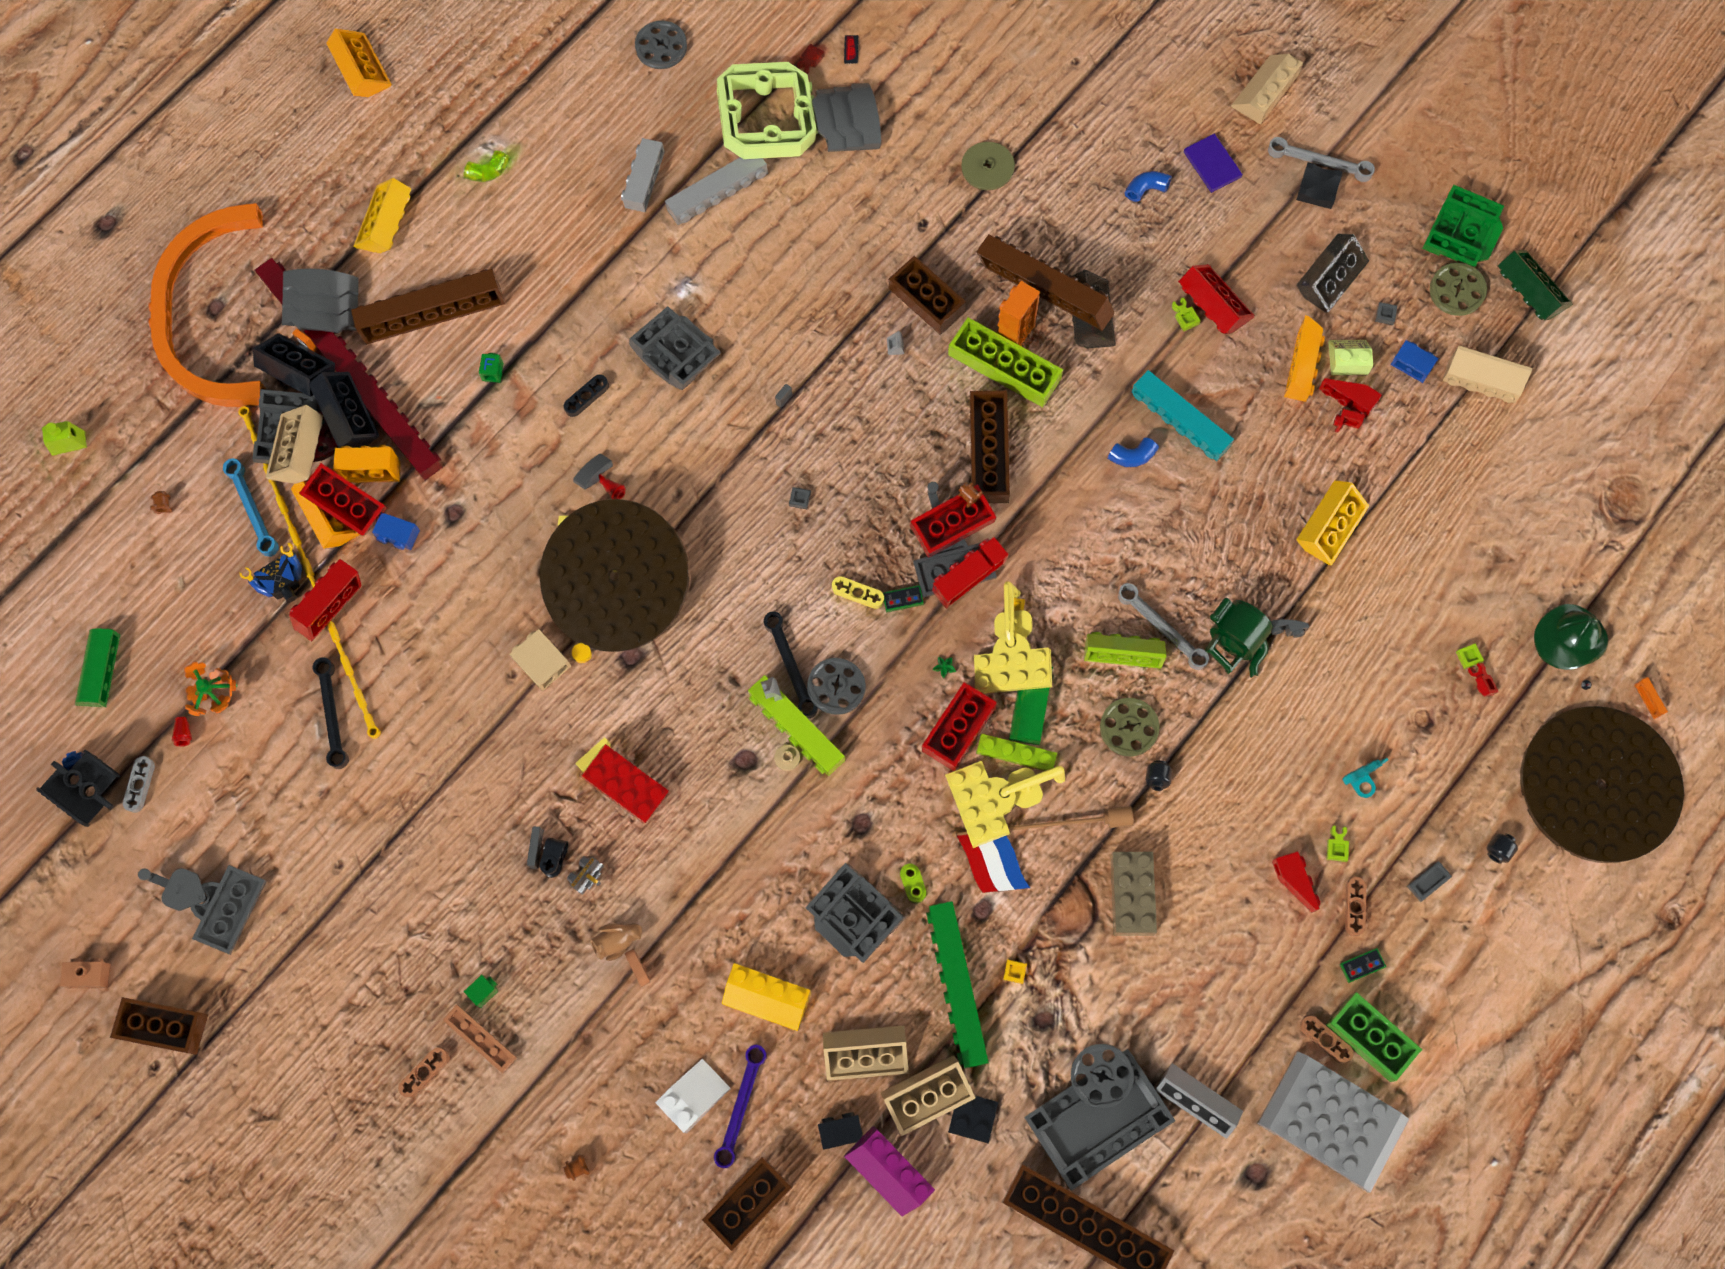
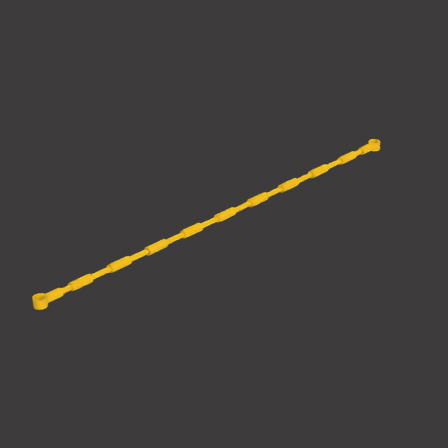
M243 406L239 409L238 413L244 419L247 429L250 430L251 439L254 444V441H257L258 434L254 430L255 426L251 419L252 412L248 407ZM263 463V469L266 474L269 464ZM268 480L275 492V499L280 511L288 524V531L294 546L297 547L302 559L301 563L306 576L310 579L314 588L316 583L314 572L308 558L304 554L297 530L291 522L285 500L279 492L276 481ZM330 621L327 628L333 643L337 646L345 673L349 676L354 688L353 692L358 705L364 713L363 717L368 727L367 734L372 739H377L381 731L375 726L373 718L367 710L366 701L361 689L358 688L348 656L345 655L341 646V639L335 624ZM373 730H377L375 735H371Z

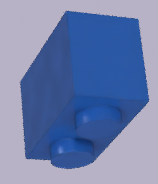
M1405 340L1390 365L1423 383L1439 358L1435 357L1433 353L1419 348L1417 344Z
M381 512L372 533L380 543L387 544L389 542L400 550L405 548L411 550L420 529L414 523Z

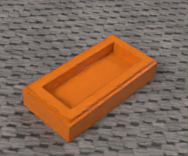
M299 329L293 331L292 334L299 344L321 355L307 335Z
M1648 677L1635 684L1653 719L1659 718L1668 712Z

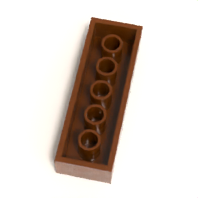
M970 391L971 483H973V487L978 484L988 503H1009L1007 391Z

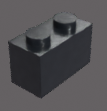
M854 1112L842 1114V1119L834 1120V1117L821 1119L822 1123L818 1124L823 1150L856 1143L863 1136L859 1115L854 1116Z

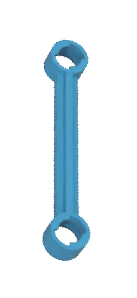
M228 459L223 464V471L233 480L258 537L257 549L264 556L271 557L278 552L279 545L273 537L269 536L243 477L245 473L244 466L237 459ZM237 464V469L234 473L229 474V468ZM267 541H271L270 548H268V551H263L262 547L264 543Z

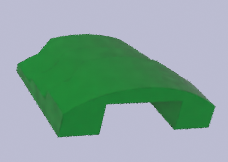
M1453 184L1422 249L1438 256L1441 254L1455 261L1459 260L1476 267L1478 262L1489 260L1501 235L1503 225L1499 216L1504 205Z

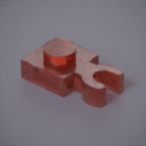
M809 44L800 56L802 61H799L796 67L798 69L804 67V72L809 74L810 66L816 68L825 56V52Z

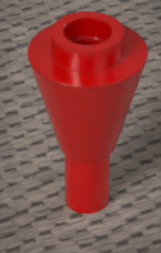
M602 474L599 475V482L603 485L611 499H622L626 490L624 485L609 480Z

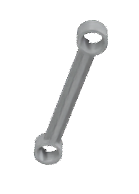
M1282 137L1273 138L1268 147V153L1273 158H1281L1284 155L1352 173L1360 182L1369 181L1375 171L1374 165L1369 161H1361L1356 164L1288 145L1287 141ZM1281 145L1284 150L1277 151L1273 147ZM1366 168L1370 174L1364 175L1360 173V170H1365Z
M1126 583L1120 587L1118 599L1121 603L1125 605L1131 604L1188 657V664L1192 669L1202 670L1206 667L1209 655L1205 650L1195 649L1138 596V589L1135 585ZM1122 591H1133L1135 596L1130 600L1125 599L1122 596ZM1192 656H1204L1205 663L1203 665H1196L1192 661Z

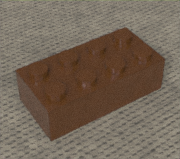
M915 256L888 279L889 290L939 335L966 312V301Z
M122 997L110 1038L197 1055L208 1014Z
M761 1157L702 1221L733 1251L793 1187L764 1157Z

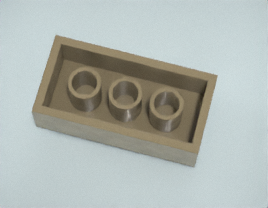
M1113 852L1110 856L1113 935L1154 936L1157 933L1153 852Z

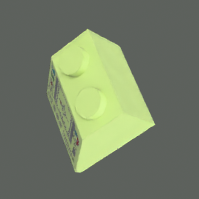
M1329 340L1331 375L1369 374L1373 367L1372 348L1366 340Z

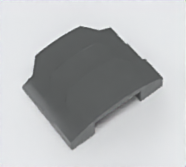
M869 83L851 84L848 87L816 90L817 96L812 100L818 133L826 138L828 152L880 148L881 130L878 109Z
M324 269L284 271L282 325L296 326L300 330L340 333L343 330L357 331L351 309L358 307L359 278L350 274Z
M668 306L629 338V345L640 359L659 377L680 390L685 389L693 382L695 377L721 354L713 345L712 338L703 333L687 317L677 315Z
M260 390L257 441H254L252 457L254 463L269 464L281 414L304 405L321 412L314 395L309 397L304 393ZM320 446L317 450L323 452V446Z
M845 863L805 907L814 916L816 931L843 957L856 956L862 963L871 956L905 919L903 914L883 894L848 863Z

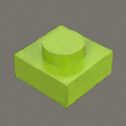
M1476 643L1456 651L1464 669L1484 661Z

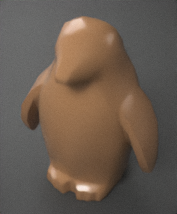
M635 923L607 924L598 929V932L601 933L591 939L590 944L600 960L606 957L607 961H612L621 957L633 941L641 939L642 928L639 924Z

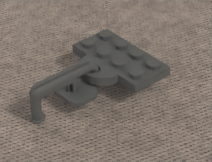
M930 482L927 486L932 509L940 505L937 496L939 486L936 482ZM965 539L930 558L925 557L914 560L913 564L923 598L935 595L932 592L934 579L942 573L946 575L949 572V568L957 561L961 563L965 559L964 556L971 550H974V552L978 550L980 543L968 546ZM995 571L981 582L996 579Z
M228 865L220 883L208 882L201 884L199 876L186 869L174 871L170 880L154 874L146 868L138 872L139 879L150 881L165 888L162 894L164 905L178 911L191 907L193 914L201 920L192 938L193 940L230 955L267 882Z

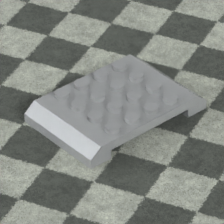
M1297 1051L1257 1124L1344 1176L1367 1193H1370L1409 1119L1398 1110L1313 1058Z

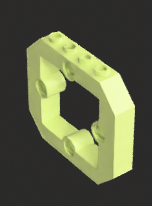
M789 62L732 64L717 78V98L724 147L742 159L801 156L815 142L816 134H819L812 104L814 95H811L812 82L808 81V75ZM793 87L795 98L794 117L798 120L799 130L781 131L778 126L768 125L764 128L763 132L738 134L737 123L741 121L742 105L738 100L734 99L733 90L755 89L760 95H768L771 93L772 88Z

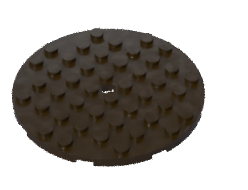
M607 499L587 504L566 517L552 533L546 544L540 566V587L543 601L556 625L567 636L578 643H583L595 650L608 652L640 648L662 635L674 619L678 617L684 605L689 587L688 557L685 547L672 525L647 506L622 499ZM612 570H616L619 574L618 579L615 581L610 579Z
M1599 706L1582 707L1556 716L1542 726L1533 736L1528 748L1524 752L1521 763V792L1533 822L1552 843L1562 847L1578 858L1597 863H1620L1637 859L1660 846L1672 833L1680 818L1684 800V785L1675 755L1665 740L1652 727L1639 718L1621 710ZM1598 779L1605 781L1607 785L1605 789L1598 787Z

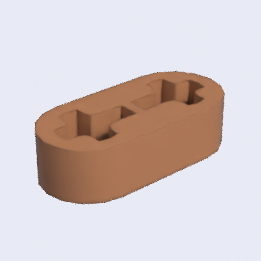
M633 948L624 953L640 986L643 987L650 983L649 976L635 949Z

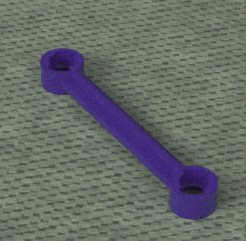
M752 1045L746 1051L745 1056L748 1063L722 1147L718 1148L714 1154V1161L721 1168L731 1167L736 1160L733 1150L759 1066L764 1064L767 1059V1053L760 1045ZM753 1048H759L763 1054V1059L758 1063L752 1061L751 1054H749ZM721 1150H727L732 1156L731 1162L727 1165H723L719 1159L718 1153Z

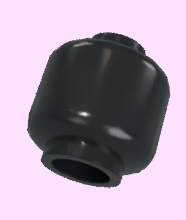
M1153 761L1147 767L1146 784L1155 791H1162L1171 785L1172 768L1165 761Z
M1507 833L1505 835L1496 834L1486 847L1487 855L1496 863H1508L1518 850V846L1515 843L1516 839Z

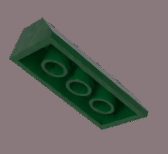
M1514 250L1498 265L1500 274L1512 282V288L1524 296V302L1536 310L1535 314L1539 319L1544 321L1551 320L1573 305L1527 250Z

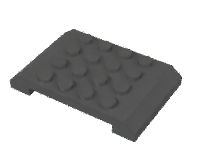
M1126 1049L1123 1053L1131 1062L1134 1081L1129 1095L1120 1104L1110 1108L1090 1106L1082 1101L1074 1091L1073 1086H1070L1024 1117L1071 1191L1175 1122L1174 1117L1129 1049ZM1120 1066L1117 1068V1075L1120 1078L1128 1076L1129 1070L1127 1067ZM1102 1070L1101 1073L1092 1072L1099 1077L1100 1082H1103L1104 1079L1114 1081V1079L1105 1075V1070ZM1087 1076L1078 1081L1077 1084L1080 1086L1086 1085L1088 1082ZM1114 1086L1111 1088L1110 1094L1113 1098H1120L1123 1092L1120 1087ZM1098 1090L1091 1091L1090 1099L1093 1102H1099L1102 1099L1101 1092Z

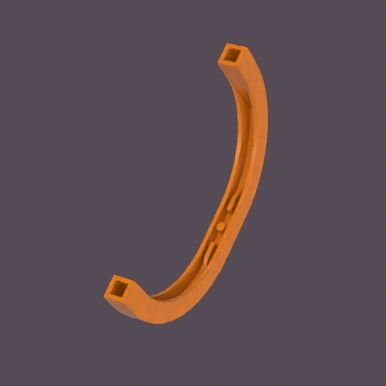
M257 203L219 209L202 216L185 227L162 253L154 271L151 284V302L148 304L151 318H149L148 322L151 328L153 347L158 360L173 380L189 394L202 401L224 407L259 406L260 390H266V387L261 381L230 384L212 382L186 370L177 358L173 345L172 293L181 268L201 246L223 234L263 228V212Z

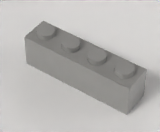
M642 138L640 145H637L636 158L631 163L632 171L627 176V186L621 194V200L625 208L646 212L665 153L662 142Z
M1173 1063L1166 1070L1156 1088L1158 1093L1226 1139L1237 1127L1243 1110Z

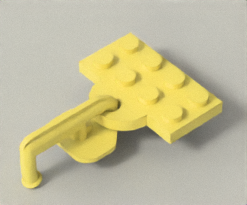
M1009 581L1004 583V612L998 614L994 621L995 634L999 639L994 645L993 653L974 655L975 689L983 694L1052 687L1051 649H1031V645L1026 638L1032 632V616L1025 610L1014 611V598H1018L1021 592Z
M982 761L945 775L973 848L1009 835L1010 831L1004 815L1009 813L1014 805L1029 808L1040 803L1043 798L1040 783L1053 778L1057 783L1065 781V771L1062 766L1051 768L1036 775L1032 769L1022 768L1012 772L1008 780L999 777L988 778Z

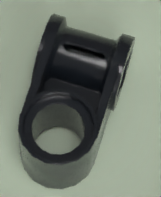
M547 838L540 861V870L547 877L554 878L560 874L568 851L567 841ZM553 864L554 867L548 870L547 867Z

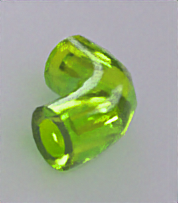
M495 150L489 162L485 164L468 161L464 169V178L477 182L492 181L502 175L508 166L510 157L504 152Z

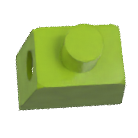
M69 421L56 424L50 422L42 427L44 444L52 456L87 448L85 431Z

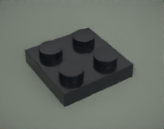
M975 1096V1099L954 1109L948 1133L989 1144L998 1102Z

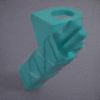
M1389 759L1374 760L1348 773L1342 780L1345 785L1351 784L1360 797L1369 798L1376 790V786L1369 774L1383 766L1382 764L1386 763ZM1367 782L1371 785V791L1368 794L1360 791L1359 786L1361 783Z

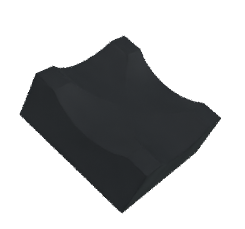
M1308 162L1296 200L1332 209L1343 171L1323 169Z

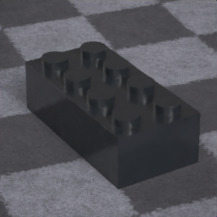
M280 333L253 348L254 367L309 397L313 396L309 386L313 379L322 372H336L334 362Z
M322 372L309 383L338 448L343 446H350L352 448L368 446L379 437L350 372Z

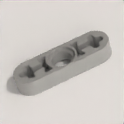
M141 756L135 760L123 800V807L132 813H137L144 807L155 768L154 761L146 756ZM141 764H148L147 767L141 768ZM142 779V788L135 789V782ZM137 801L136 805H130V802Z

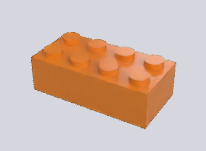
M1020 281L1017 286L1014 285L1009 293V298L1002 301L999 307L1000 313L998 318L1000 319L997 325L999 327L998 334L1020 346L1036 325L1040 291L1023 281Z

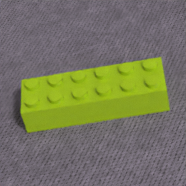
M967 317L949 344L948 355L1042 408L1062 379V368Z

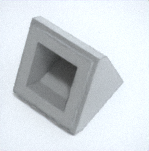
M900 331L887 338L888 355L904 354L903 336Z

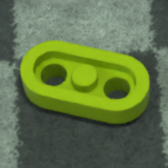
M915 864L904 865L900 871V877L907 898L912 903H921L926 898V888L920 870ZM908 870H912L914 872V875L912 877L907 876L906 873ZM914 889L920 890L918 896L912 893Z

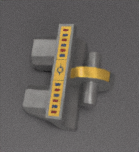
M583 856L579 861V865L583 867L580 873L577 874L573 871L567 877V880L571 883L570 886L582 895L587 888L590 890L594 884L597 886L601 885L597 879L602 874L600 871L604 865L594 857Z

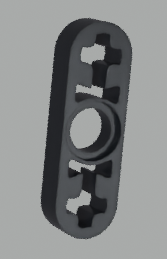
M596 375L569 397L563 405L566 414L570 417L578 416L604 394L609 388L607 378L604 375ZM597 382H603V386H597ZM584 392L591 393L589 399L584 400L581 398ZM570 405L575 406L576 409H575V410L570 409L569 406H570Z

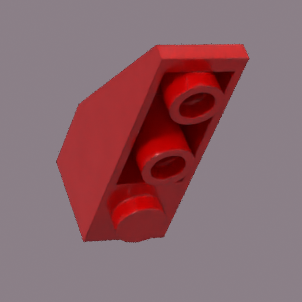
M1324 378L1319 387L1326 396L1336 399L1342 406L1360 412V414L1365 415V419L1382 396V394L1368 385Z
M1297 851L1275 858L1272 864L1278 880L1311 913L1318 911L1321 905L1320 899L1313 892V881L1311 876L1307 875L1304 868L1306 867L1304 857L1300 856Z

